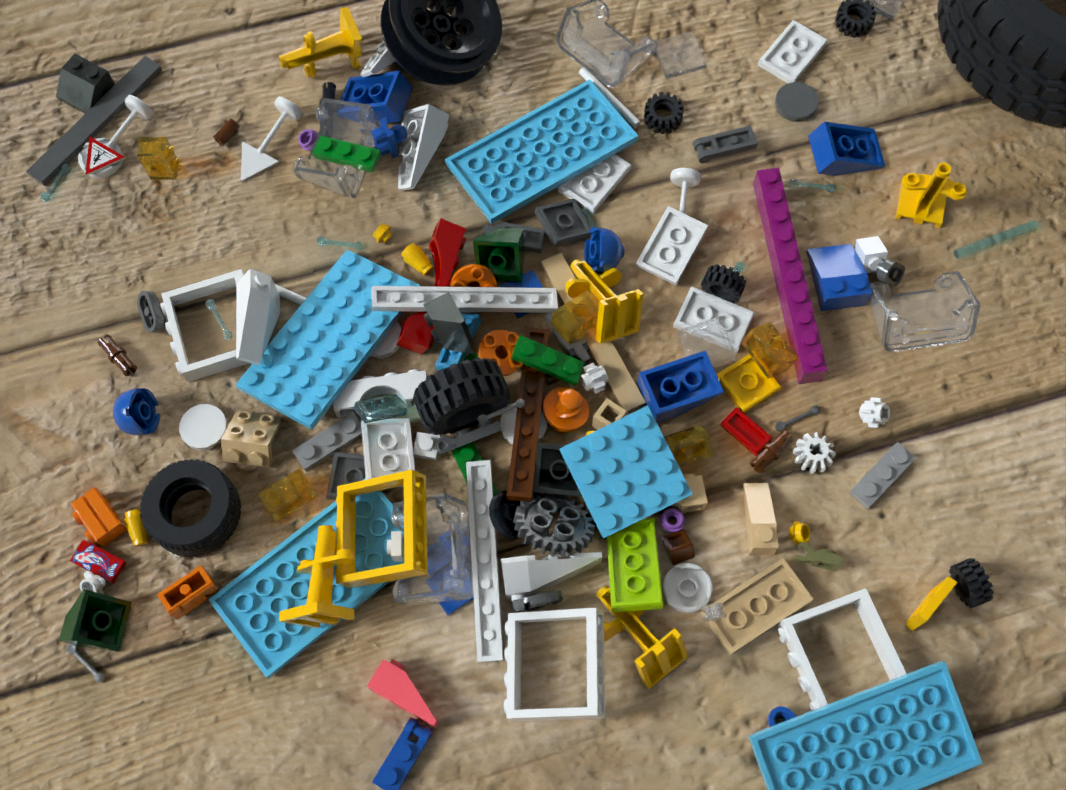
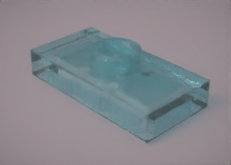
M396 394L356 401L354 405L355 411L364 423L404 416L407 412L406 406Z

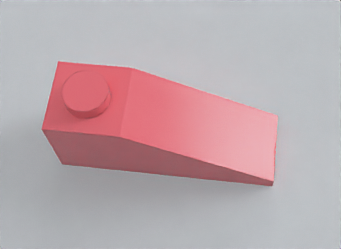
M383 659L367 687L372 692L432 727L437 728L439 723L407 673L403 671L405 666L394 659L390 663Z

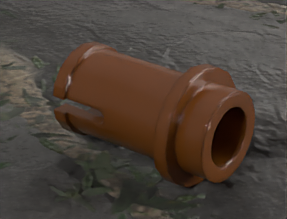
M231 118L225 120L223 127L213 136V139L221 146H224L234 133L237 134L239 132V124Z

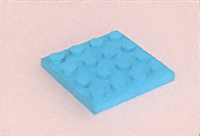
M648 406L559 449L603 538L693 495Z

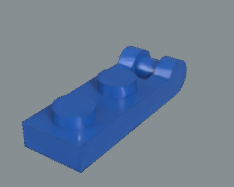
M411 717L372 783L383 790H400L434 730L428 726L422 727L418 724V720ZM412 733L419 737L416 744L408 740Z

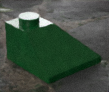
M500 228L474 238L475 264L483 265L490 269L496 281H522L525 253L523 229Z
M86 589L83 590L65 616L59 642L119 652L132 602Z

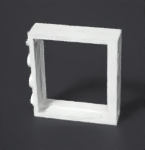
M242 269L161 293L163 303H160L164 316L168 318L165 326L168 334L173 337V342H170L171 349L179 362L175 363L179 375L183 374L188 382L248 364V362L236 359V350L189 364L174 309L175 305L237 287V282L244 276Z
M866 588L785 618L778 624L779 638L782 643H786L789 650L788 659L792 667L797 668L800 674L798 678L799 684L811 699L809 703L811 711L826 706L828 703L793 625L854 603L889 679L893 680L907 674Z
M598 608L508 613V621L505 624V632L508 636V646L505 648L507 672L504 676V683L507 688L504 712L507 715V719L513 721L605 718L604 613ZM586 619L587 707L521 710L522 623Z

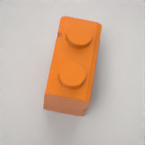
M93 487L84 496H80L71 503L72 508L75 510L72 513L73 518L79 525L84 524L88 529L84 533L92 544L97 542L102 547L107 546L116 537L121 536L127 531L121 518L98 488Z
M200 565L157 595L167 612L178 620L208 600L209 596L215 595L220 591V588L208 570Z

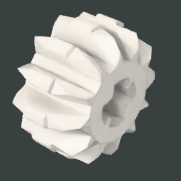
M817 432L812 437L807 433L804 434L803 440H797V447L794 448L793 454L797 456L795 463H803L802 471L808 467L811 474H814L816 469L822 473L826 470V467H831L833 464L832 459L836 456V452L831 450L834 446L833 443H826L827 435L820 439Z

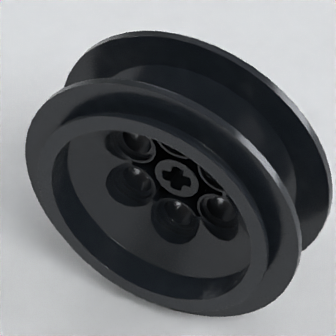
M385 0L381 10L380 27L382 37L394 60L412 76L434 85H458L475 77L494 55L502 37V18L496 0Z

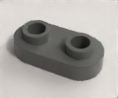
M887 258L885 261L882 260L876 268L877 278L891 286H896L904 276L905 266L890 258Z
M141 291L138 295L137 306L144 328L149 333H159L166 323L159 299L153 291Z

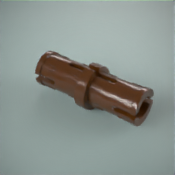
M109 334L104 335V338L107 340L106 342L102 337L98 340V345L107 353L109 361L116 364L124 376L131 375L128 368L135 373L137 366L127 357L125 349L119 347Z
M782 430L771 443H766L763 446V450L749 462L750 466H756L754 470L762 473L794 441L793 437L787 438L789 433Z

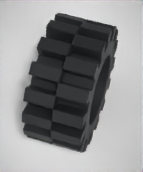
M863 0L843 1L835 18L836 28L839 27L838 31L840 33L845 31V36L848 33L851 34V38H854L856 34L858 38L862 37V34L864 36L867 35L876 18L875 6L873 4L869 6V0L863 2ZM855 14L863 20H854L848 15Z
M659 92V96L655 93L652 98L649 97L644 111V122L648 124V128L651 130L654 127L653 132L655 133L661 130V134H664L665 130H667L668 134L672 133V129L674 131L677 130L678 126L681 125L684 112L681 99L677 100V95L675 94L671 97L670 92H667L666 95H663V92ZM659 109L669 110L672 113V115L668 117H662L657 115L656 111Z
M715 264V266L711 265L708 267L701 286L705 292L735 303V301H739L743 293L746 280H744L743 275L739 276L740 272H734L733 268L729 267L727 269L725 265L720 267L719 264Z
M969 558L950 566L949 573L951 575L949 577L957 582L954 586L956 588L955 592L957 596L960 595V600L965 603V606L974 608L993 599L992 583L988 581L989 576L984 573L985 569L983 566L980 567L978 561H975L974 558Z

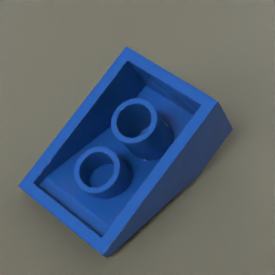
M400 71L373 74L366 77H351L346 84L336 112L378 123L384 117L387 123L400 122L413 87Z
M823 122L808 135L818 174L836 176L883 169L885 167L875 129Z
M852 244L807 249L806 252L821 311L866 306L872 291L867 272Z
M706 350L639 372L637 381L640 392L646 401V406L649 407L657 424L678 417L724 394V390Z

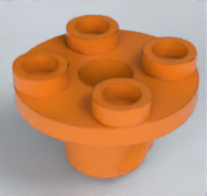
M479 264L466 265L460 268L453 275L450 284L451 287H497L492 271Z
M494 330L487 333L479 343L478 357L480 359L488 358L496 362L503 376L513 374L522 366V363L510 358L519 336L514 332L506 330Z
M564 387L557 388L546 395L542 404V413L545 420L556 432H572L580 429L586 423L589 417V405L586 399L576 390Z

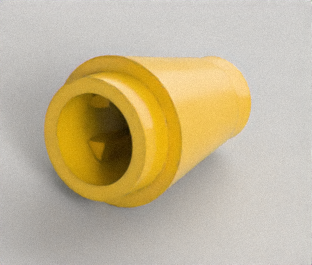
M411 243L401 253V256L404 258L403 261L424 276H427L434 269V266L420 245Z
M140 509L125 512V519H123L134 546H142L149 543V534L146 532L141 521Z

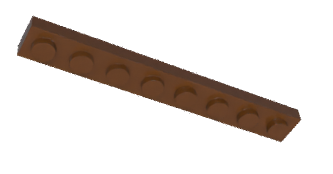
M527 327L525 337L548 347L550 329ZM522 364L518 399L525 401V405L523 408L517 407L507 500L532 502L545 373L525 364Z

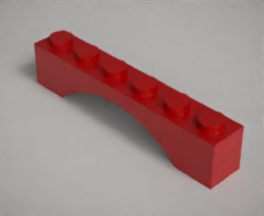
M442 218L436 224L429 243L435 265L434 287H451L452 270L457 268L460 257L457 256L459 249L462 250L466 242V237H463L466 228ZM417 312L407 318L402 325L396 343L397 346L421 355L427 348L431 349L435 340L431 333L434 326L429 328L423 316L427 312Z

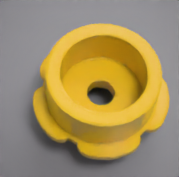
M382 223L376 229L373 237L377 240V243H381V241L386 243L393 234L390 231L391 225L387 226L385 223Z
M795 521L794 525L789 528L790 540L794 541L796 545L802 542H809L810 529L808 525Z

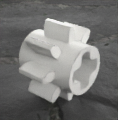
M594 363L583 367L584 371L580 375V380L585 390H593L595 394L605 390V383L609 381L605 369L602 366H595Z
M871 397L870 401L865 400V403L860 407V418L863 420V423H868V427L879 428L880 424L884 425L890 418V408L887 403L882 402V398Z

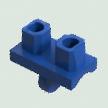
M384 117L379 120L380 127L371 130V135L375 141L374 147L380 150L382 156L390 153L395 158L399 156L396 143H402L407 139V130L402 125H395L389 129L387 120Z

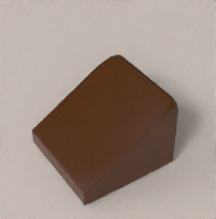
M684 529L661 537L672 565L695 557L694 546Z

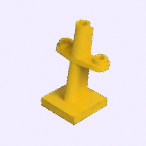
M340 8L339 32L315 41L312 31H309L306 35H303L305 46L278 56L282 69L290 70L304 65L306 77L311 78L316 77L315 61L341 53L347 54L353 69L361 68L358 57L362 56V50L359 42H362V37L349 8Z
M945 162L939 163L931 175L908 173L901 180L895 219L900 220L902 216L912 218L913 223L922 224L925 221L935 223V227L940 228L943 222L946 198L949 197L957 201L962 200L967 194V189L962 183L948 180L951 166Z
M574 260L570 265V269L578 279H569L565 284V291L571 298L591 295L599 306L595 339L602 344L639 332L644 294L637 289L616 296L610 288L617 285L622 278V274L617 268L607 270L598 276L585 260Z
M322 525L318 527L314 560H302L297 567L298 573L311 574L306 605L279 611V622L320 628L321 623L331 625L339 623V618L354 619V609L336 606L332 603L334 565L352 563L355 559V555L349 549L338 550L337 555H335L337 532L333 531V526Z
M603 586L598 590L597 598L615 617V620L609 623L604 622V642L622 630H626L644 652L635 660V664L642 683L648 689L652 688L688 658L682 635L675 628L659 641L638 619L646 610L612 613L610 587Z

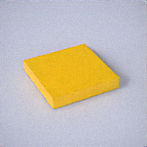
M754 351L716 374L717 377H720V384L724 391L743 413L771 397L782 388Z
M947 577L937 584L909 617L905 626L913 631L925 623L957 582L951 577Z

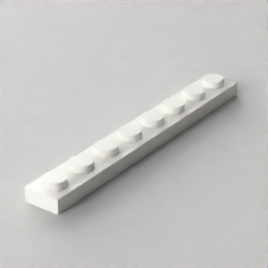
M372 286L371 288L372 311L427 312L423 304L447 292L450 293L460 312L550 313L558 310L556 288Z
M491 460L466 462L477 662L504 661L496 529L493 527L489 517V505L494 496Z

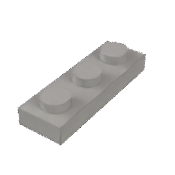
M353 412L292 451L307 472L334 455V452H339L361 438V423Z
M897 442L855 485L849 494L868 510L916 457Z

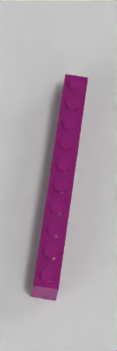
M780 169L757 170L753 186L798 384L822 382L828 370Z

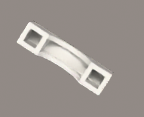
M413 369L402 374L392 372L380 377L364 376L359 380L350 381L333 403L337 418L346 417L353 412L355 415H361L365 404L371 398L381 394H391L399 397L407 408L416 407L413 401L414 391L422 381L426 380V371Z

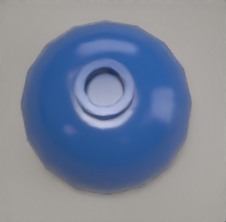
M593 227L588 233L592 234L590 240L585 241L584 260L588 265L590 264L595 273H604L607 270L616 268L624 257L625 249L615 232L605 228Z
M135 388L123 392L116 399L113 407V418L119 429L126 434L134 436L153 433L158 427L160 413L155 415V406H159L157 399L146 388Z

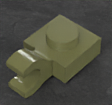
M804 542L799 543L797 546L798 549L806 552V556H796L795 561L798 563H810L811 566L835 572L841 566L843 556L836 555V552L833 550L821 549V551L817 550L814 552L812 547Z

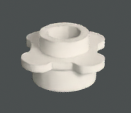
M86 571L84 573L85 579L80 582L81 591L86 589L104 594L105 580L98 575H93L91 571Z

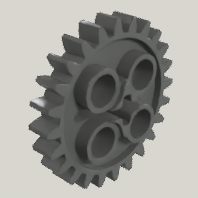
M535 493L532 502L521 501L520 506H517L513 523H515L514 530L519 531L518 537H525L524 544H533L532 550L539 547L541 548V554L550 551L551 556L554 557L555 553L559 552L561 557H564L566 552L574 556L575 550L581 553L583 547H588L594 534L595 525L592 524L593 518L588 517L589 511H582V504L574 505L575 499L567 501L566 495L558 498L557 494H553V497H550L548 493H544L543 497H541L538 493ZM556 512H560L553 534L551 537H549L548 533L551 529Z

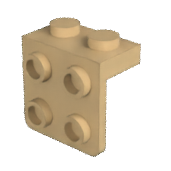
M237 411L221 438L223 462L270 468L273 462L271 443L281 425V417L271 414Z

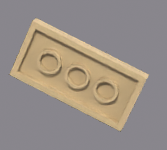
M782 558L703 609L700 613L730 656L814 599L785 559Z

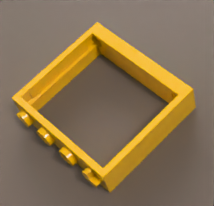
M411 469L337 486L336 555L338 550L349 549L352 550L355 559L352 563L336 565V584L355 588L428 574L425 475ZM404 485V564L355 573L356 496Z

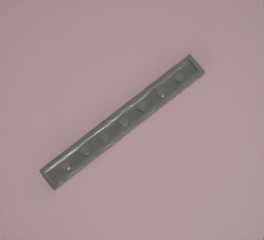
M144 56L26 171L28 175L45 186L83 149V146L89 142V136L94 138L126 107L125 99L128 95L136 97L162 71L161 66L147 56Z

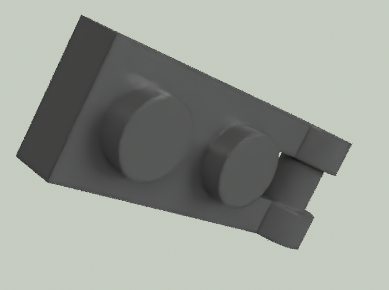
M747 126L701 137L694 140L692 144L694 150L698 151L697 158L699 162L706 163L714 158L755 149L758 142L752 127ZM711 146L712 149L706 150L705 147Z

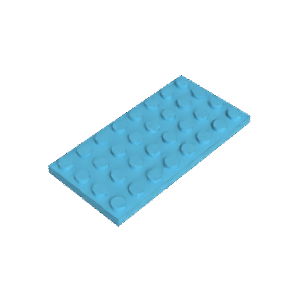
M588 80L446 158L445 163L488 221L493 224L638 141V135L593 82Z
M346 250L268 344L261 363L258 366L252 364L235 385L242 392L313 430L405 312L372 311V286L420 285Z
M382 491L356 496L355 573L404 564V562H394L391 555L387 554V540L391 539V531H402L404 536V518ZM336 501L208 599L268 679L338 624L321 623L320 628L279 622V611L306 605L311 574L298 573L297 567L302 560H314L319 526L331 525L333 526V531L337 532ZM334 565L332 603L336 606L355 610L390 581L355 588L345 587L336 584V565Z
M944 661L936 662L748 735L767 790H918L983 764L946 662Z

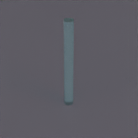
M1035 220L968 244L953 251L954 256L959 258L1034 230L1038 227V224Z

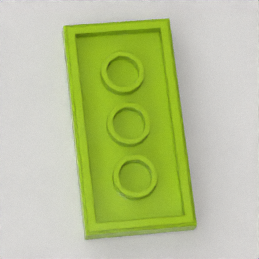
M644 518L607 536L612 613L663 609L655 518Z

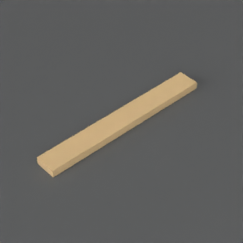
M562 253L541 261V266L552 286L556 288L557 295L562 304L567 306L588 340L589 352L598 367L602 366L605 369L609 379L606 383L619 406L628 413L645 406L646 401L612 341L600 344L595 339L598 317L587 297L571 298L566 293V282L569 279L576 278Z

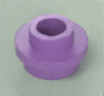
M312 129L303 130L299 135V144L304 150L311 151L319 140V134Z
M669 508L662 513L660 523L664 530L675 533L684 527L685 517L680 510ZM675 518L677 523L672 525L668 522V519Z

